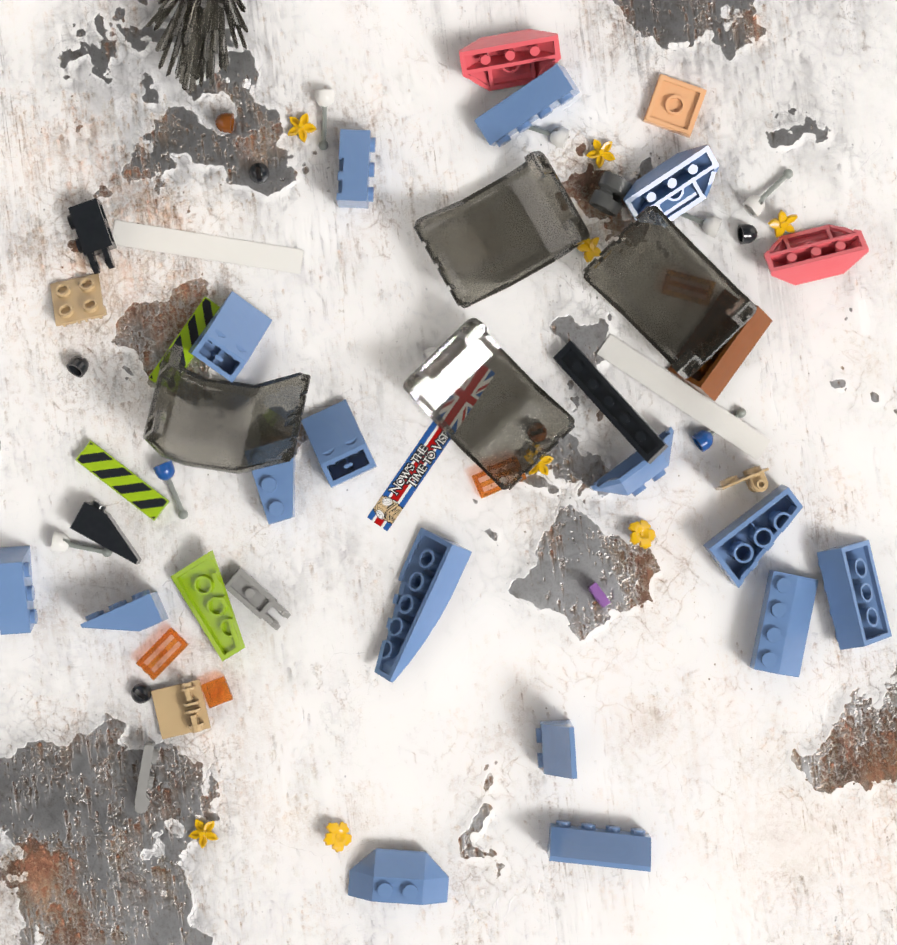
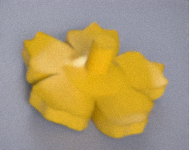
M643 519L639 522L630 523L628 527L632 532L630 534V542L633 545L639 543L640 547L647 549L651 547V542L656 537L655 531L650 529L651 525Z
M343 821L339 824L328 823L326 829L329 833L325 834L323 840L325 845H332L331 847L335 852L343 851L344 846H348L352 839L350 834H346L349 832L347 824Z

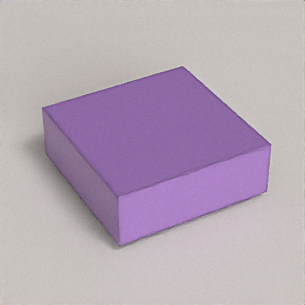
M596 582L587 586V589L601 607L604 608L611 603Z

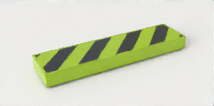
M204 297L148 377L150 380L170 393L195 357L188 351L220 307Z
M91 440L76 459L78 463L153 521L158 518L170 502Z

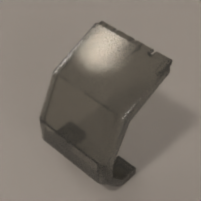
M534 151L524 157L526 161L522 165L463 200L425 215L415 222L413 227L421 242H425L427 253L434 265H438L439 268L437 270L446 286H450V293L458 307L468 308L513 286L570 253L590 237L581 216L549 160L541 151Z
M647 205L635 217L637 221L635 223L631 221L617 235L619 239L617 241L612 240L599 254L601 257L598 260L595 258L583 270L585 272L584 279L664 356L681 377L686 379L693 376L753 317L757 307L657 206L649 207Z
M471 318L406 379L403 388L484 473L502 490H511L522 479L521 475L523 473L527 474L541 461L539 458L542 455L545 457L559 443L557 440L560 437L563 439L575 428V420L539 387L487 333L488 328L480 320Z
M174 344L166 352L161 362L143 433V439L161 457L184 466L241 474L291 461L295 455L296 438L299 436L301 416L304 412L306 394L308 393L311 379L310 375L299 372L255 385L204 377L187 370L180 362L183 347Z

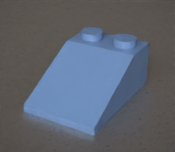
M541 721L540 728H536V742L541 743L542 753H537L538 768H543V773L546 775L577 779L575 734L571 721Z

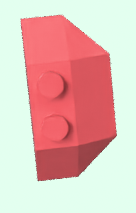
M533 29L481 37L459 50L463 77L470 79L488 91L526 85L553 67L561 59L558 34Z
M828 224L781 236L771 246L769 251L767 250L764 253V259L771 276L793 285H799L844 274L869 252V248L861 230H851L846 227Z

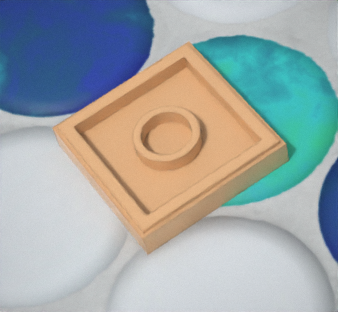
M660 74L643 122L690 138L707 90Z

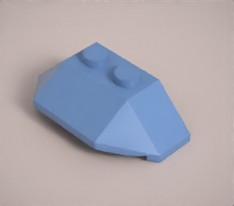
M707 144L679 152L637 179L623 200L635 221L667 225L707 198L715 173L719 169V164Z
M672 427L659 434V437L668 447L651 464L647 463L636 451L591 484L589 488L592 491L625 496L632 493L634 497L646 489L644 484L652 478L655 482L666 474L664 469L669 466L674 434Z
M375 848L350 869L348 895L371 902L413 905L446 903L448 899L449 876L426 851Z

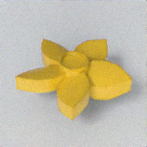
M308 113L303 114L300 117V121L296 117H289L290 123L294 127L289 130L288 136L298 134L300 140L305 143L307 133L317 130L313 124L308 123Z
M594 139L593 147L595 150L590 151L586 156L591 159L596 158V164L598 168H601L605 160H615L614 155L608 152L612 147V141L606 142L602 146L598 140Z
M780 210L778 219L774 218L768 224L774 228L775 236L778 238L785 231L795 233L791 223L798 216L797 214L786 216L785 212Z
M586 232L583 233L584 244H580L577 249L584 252V259L589 263L594 257L602 256L601 250L596 247L599 237L590 240L589 235Z
M540 447L535 451V456L528 455L524 457L528 463L532 464L529 467V475L536 473L538 470L541 474L548 475L546 465L554 459L551 456L543 457V451Z
M199 819L195 820L196 830L191 832L189 837L192 839L199 838V844L202 849L206 846L208 840L219 839L211 831L215 826V821L204 824Z

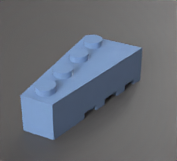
M556 64L474 121L489 145L501 147L511 140L510 136L517 132L522 133L532 126V122L539 118H545L553 112V109L566 104L579 94L580 91L565 67Z
M781 484L703 546L731 583L739 588L750 571L754 570L758 565V561L766 551L770 550L774 545V541L781 532L785 531L803 506L790 488Z

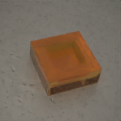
M225 676L201 685L209 708L234 699Z

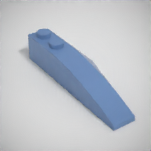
M424 528L420 529L400 572L398 581H401L399 593L395 594L392 603L396 605L392 618H388L387 621L388 635L387 639L382 641L375 673L389 682H394L410 663L430 635L451 599L472 553L470 550Z

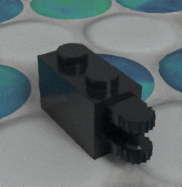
M94 198L69 207L70 215L67 216L71 229L76 230L78 239H75L76 246L80 253H84L88 257L94 274L100 273V265L96 255L101 253L104 255L108 268H115L110 250L116 249L117 246L101 201Z

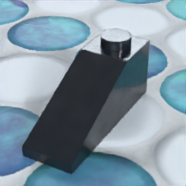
M95 500L92 503L84 502L70 529L130 562L140 564L142 559L111 514L105 511L106 506Z

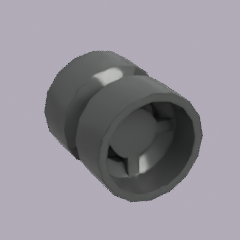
M604 171L598 182L600 189L594 190L588 203L609 216L617 217L623 205L621 199H624L633 185L617 174Z

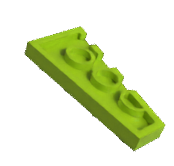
M213 550L170 576L222 662L245 648Z

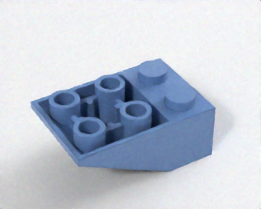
M232 291L188 352L227 380L233 382L248 362L271 324L272 319Z
M346 399L301 420L331 488L377 467Z
M148 589L131 596L132 602L127 603L126 600L108 606L110 611L107 613L101 610L86 616L87 622L80 625L82 628L142 631L169 618L158 593H150Z

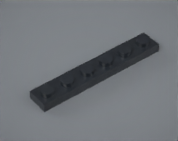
M570 340L553 357L647 463L651 464L668 447L574 342Z

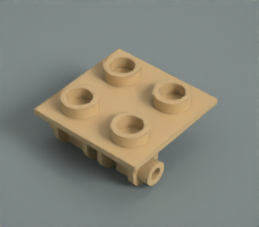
M99 273L50 284L56 326L63 325V327H67V325L76 322L81 324L83 320L89 322V319H103V316L107 315L106 306L103 305Z
M760 465L743 471V477L738 478L736 475L719 481L721 486L715 489L724 490L745 481L751 492H763L768 488V481L764 472L768 471L769 468L761 469Z
M200 679L151 691L162 739L196 733L211 728Z

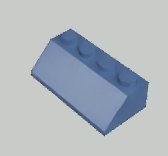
M869 540L817 552L818 565L821 569L824 590L827 594L830 615L833 619L836 631L835 636L840 650L865 647L891 637L892 634Z
M769 570L750 668L799 677L819 580Z
M556 820V824L550 823L547 855L549 861L651 872V836L645 833L646 830L640 828H631L630 832L620 831L621 827L606 825V829L596 828V824L581 823V826H573L570 821Z

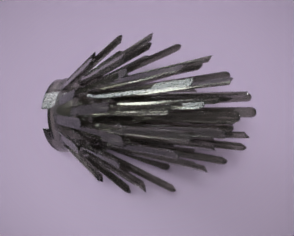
M159 0L158 4L162 5L157 9L158 12L145 27H150L155 22L154 31L159 29L179 1L173 17L155 48L156 52L163 51L158 65L159 70L164 65L174 36H177L166 77L171 74L172 67H174L178 57L175 79L179 78V83L182 84L183 90L188 89L189 92H194L196 80L198 79L199 85L202 87L204 74L206 79L209 78V86H212L214 84L215 54H218V46L220 69L227 73V67L229 66L225 34V14L235 48H238L235 34L236 28L242 46L247 50L241 28L246 33H248V28L240 14V11L245 13L246 7L241 0Z

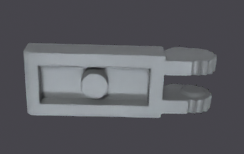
M241 567L225 583V588L258 618L264 619L275 630H278L281 626L277 620L267 614L271 607H274L282 617L288 619L291 616L277 602L273 595Z
M146 741L144 744L134 801V809L137 814L146 813L149 809L151 797L147 793V789H152L155 774H150L151 764H157L159 750L154 749L155 742Z

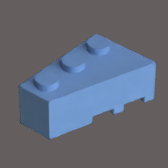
M340 129L339 182L336 197L339 208L369 209V202L374 200V187H369L370 177H374L375 162H370L371 152L375 153L376 138L371 137L370 130Z
M296 438L246 453L269 525L295 517Z
M30 545L0 547V634L31 633L34 624L38 622L37 609H34L33 602L35 590L32 585Z

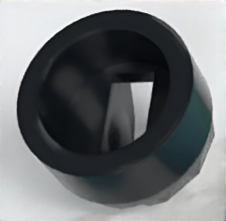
M255 163L249 169V176L253 182L261 184L268 180L269 170L263 163ZM260 166L262 178L257 179L256 167Z
M738 225L737 236L740 244L752 243L757 238L758 232L753 225Z
M74 356L66 367L71 374L81 378L87 372L89 363L86 358L82 359L81 356Z
M139 683L132 688V699L140 704L150 700L152 690L149 685ZM136 689H138L141 693L146 695V698L143 699L141 696L135 693Z

